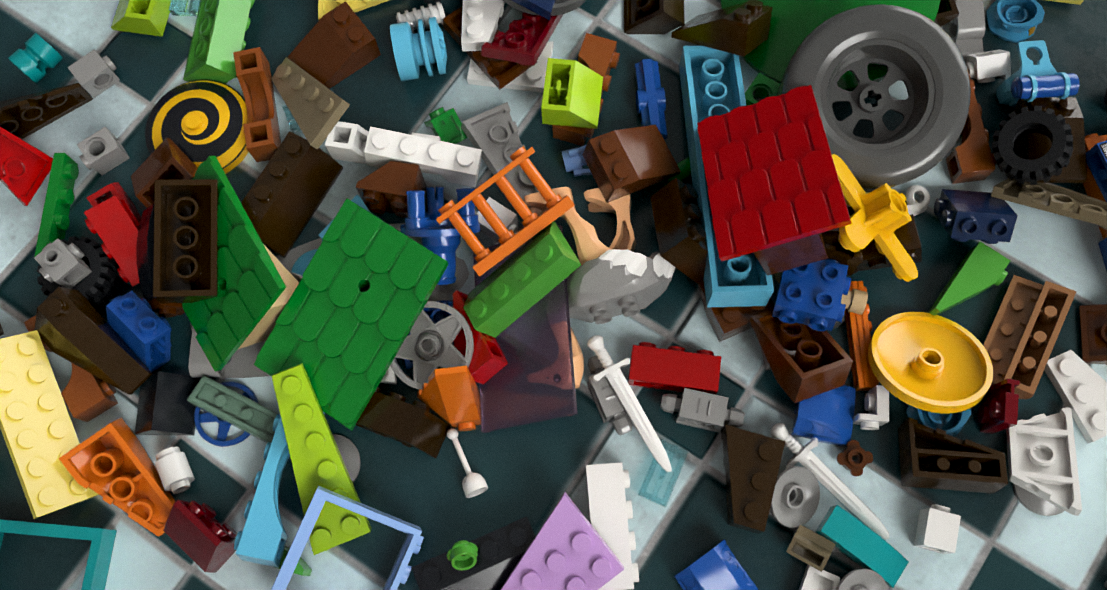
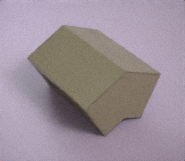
M800 525L786 552L822 572L836 544Z

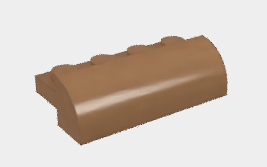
M1013 275L983 344L993 366L991 386L1005 379L1019 380L1020 384L1014 388V393L1019 394V399L1033 397L1077 291L1049 281H1045L1044 285Z

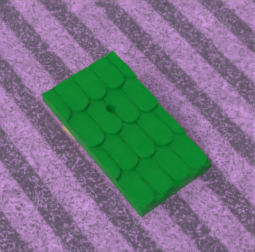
M208 156L206 161L199 165L192 180H218V297L193 303H182V307L197 333L196 339L216 372L224 368L238 349L267 340L276 325V320L299 282L262 243L216 156Z
M346 198L323 236L321 245L305 269L301 281L276 320V325L258 353L254 365L272 377L273 374L303 363L322 411L352 431L446 270L448 262Z

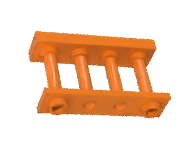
M522 146L509 156L512 160L510 164L457 204L451 200L438 210L441 216L436 221L440 224L448 218L476 255L474 259L477 262L472 268L479 277L575 206L568 195L563 198L559 194L556 195L528 157L536 152L533 147L526 150ZM517 165L522 168L547 202L545 206L548 209L539 216L536 212H531L504 176ZM494 183H496L523 219L521 223L524 227L516 233L512 229L509 231L481 194ZM470 201L473 202L499 237L498 242L500 245L492 251L488 247L485 249L457 212Z

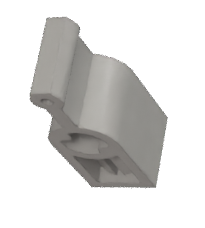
M955 0L959 16L948 22L949 36L960 50L965 63H967V55L984 52L982 40L985 34L983 0Z

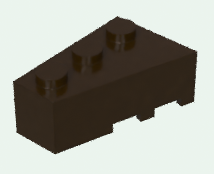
M912 214L910 215L912 221L895 230L894 234L913 262L918 263L922 259V246ZM874 239L861 250L863 260L853 274L857 273V271L892 266L887 257L877 250Z

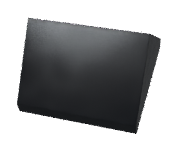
M161 371L152 373L140 387L135 435L194 436V412L196 406L190 404L187 399L201 378Z

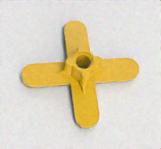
M833 154L832 157L845 202L855 211L850 216L852 224L839 228L838 240L844 249L856 253L864 249L874 239L877 250L887 257L892 264L893 273L897 278L907 282L918 277L916 265L894 234L895 230L912 221L905 202V195L891 189L887 183L872 192L866 193L845 162L839 156Z

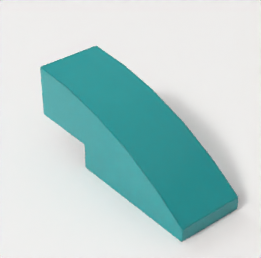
M838 505L830 507L815 533L835 543V546L839 548V552L862 568L877 572L891 588H894L909 563L889 543Z

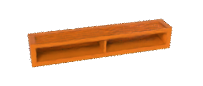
M851 281L849 290L857 289L867 292L863 281ZM866 304L862 315L848 312L845 309L850 358L853 360L851 366L853 384L856 391H869L876 385H879V381L871 369L868 358V347L871 341L870 332L872 331V323L868 321L869 304Z

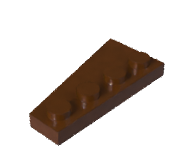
M460 7L442 20L443 28L462 48V7ZM465 51L499 90L533 66H524L516 62L481 56V51Z

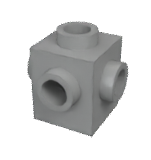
M59 239L46 245L42 252L34 257L41 266L39 272L49 282L52 283L54 281L64 288L72 289L92 272L81 259L85 256L84 253L75 244L67 245Z

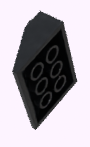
M526 516L470 541L478 547L476 564L468 570H456L453 568L451 561L447 558V552L411 568L420 590H501L536 535Z

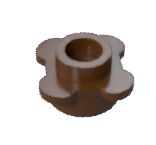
M851 440L847 442V448L839 453L836 459L839 465L849 470L852 476L857 477L863 474V468L867 464L872 463L873 455L870 451L863 450L858 441ZM854 455L857 456V461L852 459Z

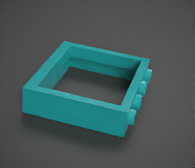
M0 519V549L4 533L90 540L91 546L81 590H105L117 530Z

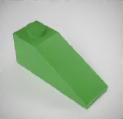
M981 241L968 251L928 313L934 316L939 315L986 291L992 285L999 286L1008 274L1005 268L1010 260Z

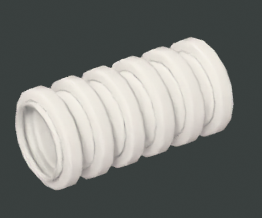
M436 2V5L433 6L430 3L426 8L420 6L418 10L412 8L411 12L405 10L404 14L396 13L397 22H408L413 33L414 30L418 29L419 19L423 20L426 29H430L429 18L436 17L437 23H442V25V19L445 18L443 6L440 2Z

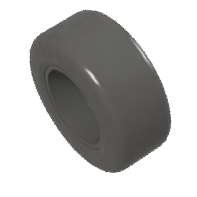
M885 4L852 8L832 16L817 26L798 46L786 67L778 91L779 96L796 87L812 86L831 154L839 156L845 162L865 192H872L885 183L890 188L916 179L935 167L953 148L964 128L969 112L971 94L966 63L952 38L930 18L908 8ZM868 64L886 66L887 73L881 82L871 81L868 78ZM847 71H851L858 81V86L851 92L837 85L840 77ZM897 81H903L907 88L908 98L906 100H893L889 94V87ZM869 97L870 99L875 98L876 102L872 105L871 103L866 104L864 100ZM834 102H848L852 114L843 121H838L834 115L832 104ZM888 110L903 116V121L893 131L888 130L882 120V116ZM859 120H867L872 123L873 136L871 138H862L853 134V129Z

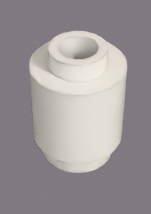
M179 447L167 448L155 456L157 460L155 466L165 491H172L173 494H177L191 487L190 483L195 478L185 453L181 452Z

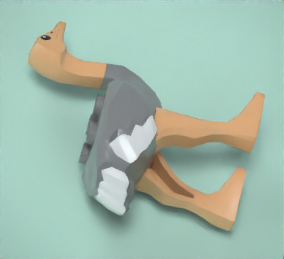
M569 187L552 189L556 195L559 194L562 198L568 195L574 203L572 191ZM599 188L584 192L585 200L590 202L588 204L589 212L615 213L617 216L616 236L610 247L605 246L599 240L594 226L579 216L575 206L560 216L569 225L574 236L581 266L557 285L548 309V318L560 346L559 359L552 366L529 375L530 383H543L563 390L579 388L584 372V358L578 340L570 326L569 319L574 318L589 323L604 324L610 322L612 317L622 314L626 317L640 313L641 309L646 308L662 295L672 280L676 267L661 257L660 252H654L650 257L634 252L636 240L630 216L631 194L607 203ZM539 192L524 197L525 204L531 207L532 213L536 212L539 216L548 209L545 206L547 202Z

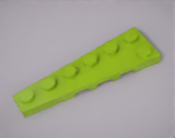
M303 363L273 374L272 381L304 515L318 486L360 502ZM325 501L309 537L313 554L316 555L371 532L372 528L367 517Z

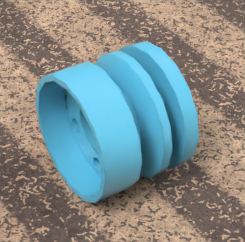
M436 17L429 18L430 31L425 30L423 20L419 19L418 33L412 32L408 22L390 24L392 47L401 81L419 79V66L422 65L425 66L429 77L433 76L432 64L437 63L440 75L447 74V50L443 31L439 27Z

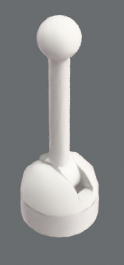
M450 428L447 431V437L452 440L466 472L462 482L463 491L466 498L475 497L488 489V485L481 474L471 471L457 438L458 431L455 428Z

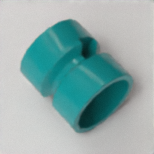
M34 33L24 43L25 49L18 48L8 57L19 70L36 84L47 75V68H54L64 59L37 33Z

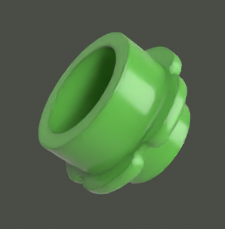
M466 540L458 541L452 546V549L448 550L447 558L456 570H468L477 562L478 547Z

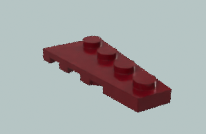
M523 12L522 19L513 20L505 33L500 31L494 36V42H486L481 46V56L516 62L524 66H534L563 14L551 16L549 21L542 16Z

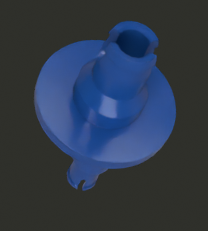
M426 187L428 212H425L424 190L406 191L408 217H405V224L400 226V232L406 236L421 237L422 246L448 262V266L437 285L455 283L456 250L461 243V235L448 218L440 224L436 221L441 216L438 210L444 206V187ZM475 188L456 189L457 203L474 191ZM470 201L460 208L458 213L472 232L478 233L481 231L478 214H475V205Z

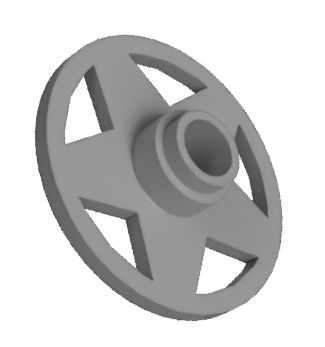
M426 302L410 330L411 335L406 337L390 365L400 380L416 389H422V385L428 383V377L434 369L466 365L469 367L473 357L474 339L468 322L455 308L441 302ZM424 308H439L452 315L434 323ZM462 328L466 338L465 357L452 344ZM396 358L413 360L414 380L402 371Z

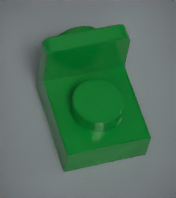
M441 107L429 114L431 119L424 122L426 127L430 126L435 136H439L443 142L457 144L468 138L461 128L462 123L454 108L445 111Z

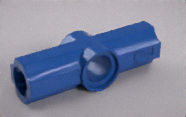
M643 59L635 64L637 113L641 116V126L656 125L663 139H667L664 113L666 111V97L664 88H661L658 62L652 59Z

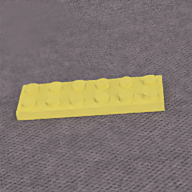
M35 330L0 339V429L33 518H39L99 495L90 488L86 489L78 484L59 460L60 457L80 443L38 331Z

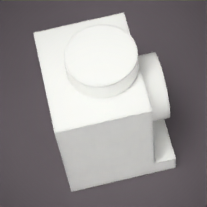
M999 49L967 55L966 66L970 78L977 79L978 83L995 81V77L1003 80L1008 79L1011 76L1010 52Z

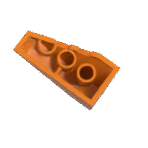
M467 365L434 369L428 377V383H424L422 389L417 391L419 400L430 406L434 413L453 428L458 427V431H471L476 429V425H482L479 389Z
M122 417L109 423L59 458L78 484L86 489L90 488L102 496V500L110 505L114 504L126 512L129 518L159 537L165 533L163 529L176 501L170 491L164 490L157 469L138 438Z

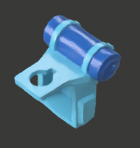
M1039 40L1019 42L1017 44L1020 68L996 89L999 104L1015 108L1019 98L1032 102L1036 98L1056 97L1061 100L1068 96L1076 95L1080 84L1078 76L1074 73H1057L1050 62L1045 41ZM1034 48L1040 53V60L1037 62V65H1034L1033 61L1027 57V49Z

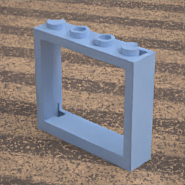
M318 486L271 590H286L325 501L407 533L383 590H397L400 583H406L412 567L408 565L413 553L417 555L421 549V543L424 537L420 536L422 530L419 526Z

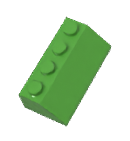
M200 0L183 80L187 82L214 80L226 84L233 78H237L233 52L245 49L246 41L244 36L251 22V19L248 17L249 11L255 0Z
M553 221L469 292L463 308L476 331L496 338L579 268L581 263L557 224Z

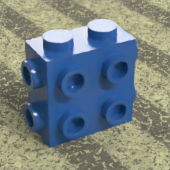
M825 259L782 271L772 317H776L788 324L800 323L808 325L816 331H832L836 321L842 322L846 305L841 304L842 294H848L851 284V278L846 277L848 265L841 264L834 259Z
M130 291L123 296L115 297L106 305L107 323L151 372L170 361V347L172 346L170 342L171 326L164 317L159 318L152 311V307L146 299H140L133 291Z

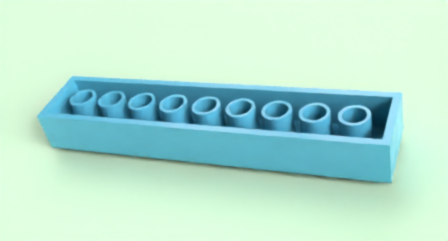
M683 46L679 73L692 184L698 195L696 199L697 205L702 213L700 219L702 227L706 232L705 241L708 252L704 272V287L707 308L766 306L774 292L772 274L767 276L755 254L750 253L726 261L719 259L697 123L705 118L722 115L737 107L746 106L739 55L705 46Z

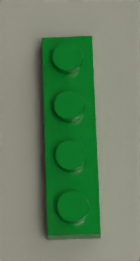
M54 153L34 257L42 252L46 245L53 243L56 239H64L66 230L69 228V211L74 201L73 189L75 179L79 175L78 164L66 153Z

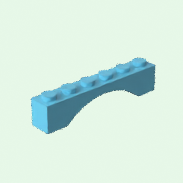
M277 414L273 423V432H275L272 443L268 442L265 447L263 458L266 461L263 470L258 471L255 477L254 489H256L253 501L249 500L246 505L244 518L247 520L243 531H239L236 536L234 549L237 550L236 555L241 560L279 568L288 538L279 510V487L290 453L281 415Z

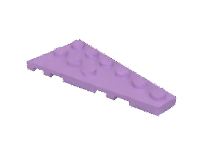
M564 492L539 533L505 581L501 590H598L622 572L624 566L567 493Z

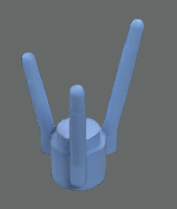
M586 145L562 151L566 172L573 171L575 177L592 175L590 169H582V166L587 165L582 155Z

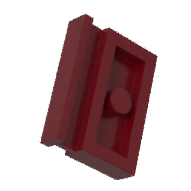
M1005 379L989 387L985 394L987 395V401L982 403L977 414L978 422L981 423L980 432L993 434L1017 425L1019 394L1014 393V388L1019 386V380Z

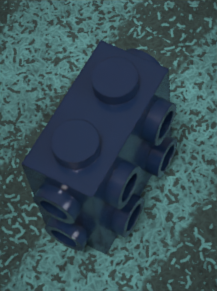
M942 189L940 199L937 198L934 204V214L941 222L942 227H944L950 238L960 242H967L969 239L981 240L988 244H997L998 241L1010 242L1018 216L1005 200L991 197L992 193Z

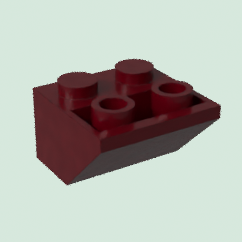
M177 500L173 504L163 531L204 572L216 573L235 553L234 543L237 532L226 523L221 525L214 518L217 513L206 503L200 505L194 500L191 502Z

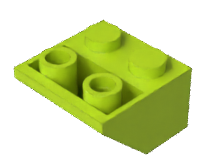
M119 0L111 28L116 31L163 37L174 0Z
M548 58L541 106L542 124L598 129L603 76L576 60Z

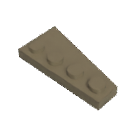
M286 57L282 64L277 67L271 80L309 144L318 150L350 104Z
M1007 178L993 187L991 197L1093 223L1103 229H1107V202L1052 183L1030 185V183L1025 181L1024 184H1020L1014 178L1012 180Z

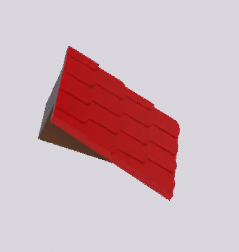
M812 86L796 87L785 94L766 97L758 103L740 106L728 113L710 116L698 122L697 128L719 259L726 261L754 253L767 276L828 259L821 233L850 225L852 222Z

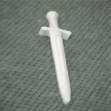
M600 335L592 336L588 340L587 346L596 353L602 367L605 368L604 371L596 374L592 380L597 383L601 378H607L654 459L666 472H671L672 468L667 453L620 369L630 364V358H625L616 364L613 363L611 356H609L606 348H604L603 337Z
M777 423L772 427L771 436L785 441V446L795 454L787 462L786 469L794 467L799 462L806 469L810 470L817 480L868 528L884 539H889V532L879 518L811 451V449L818 446V439L816 437L803 447L789 434L784 423Z

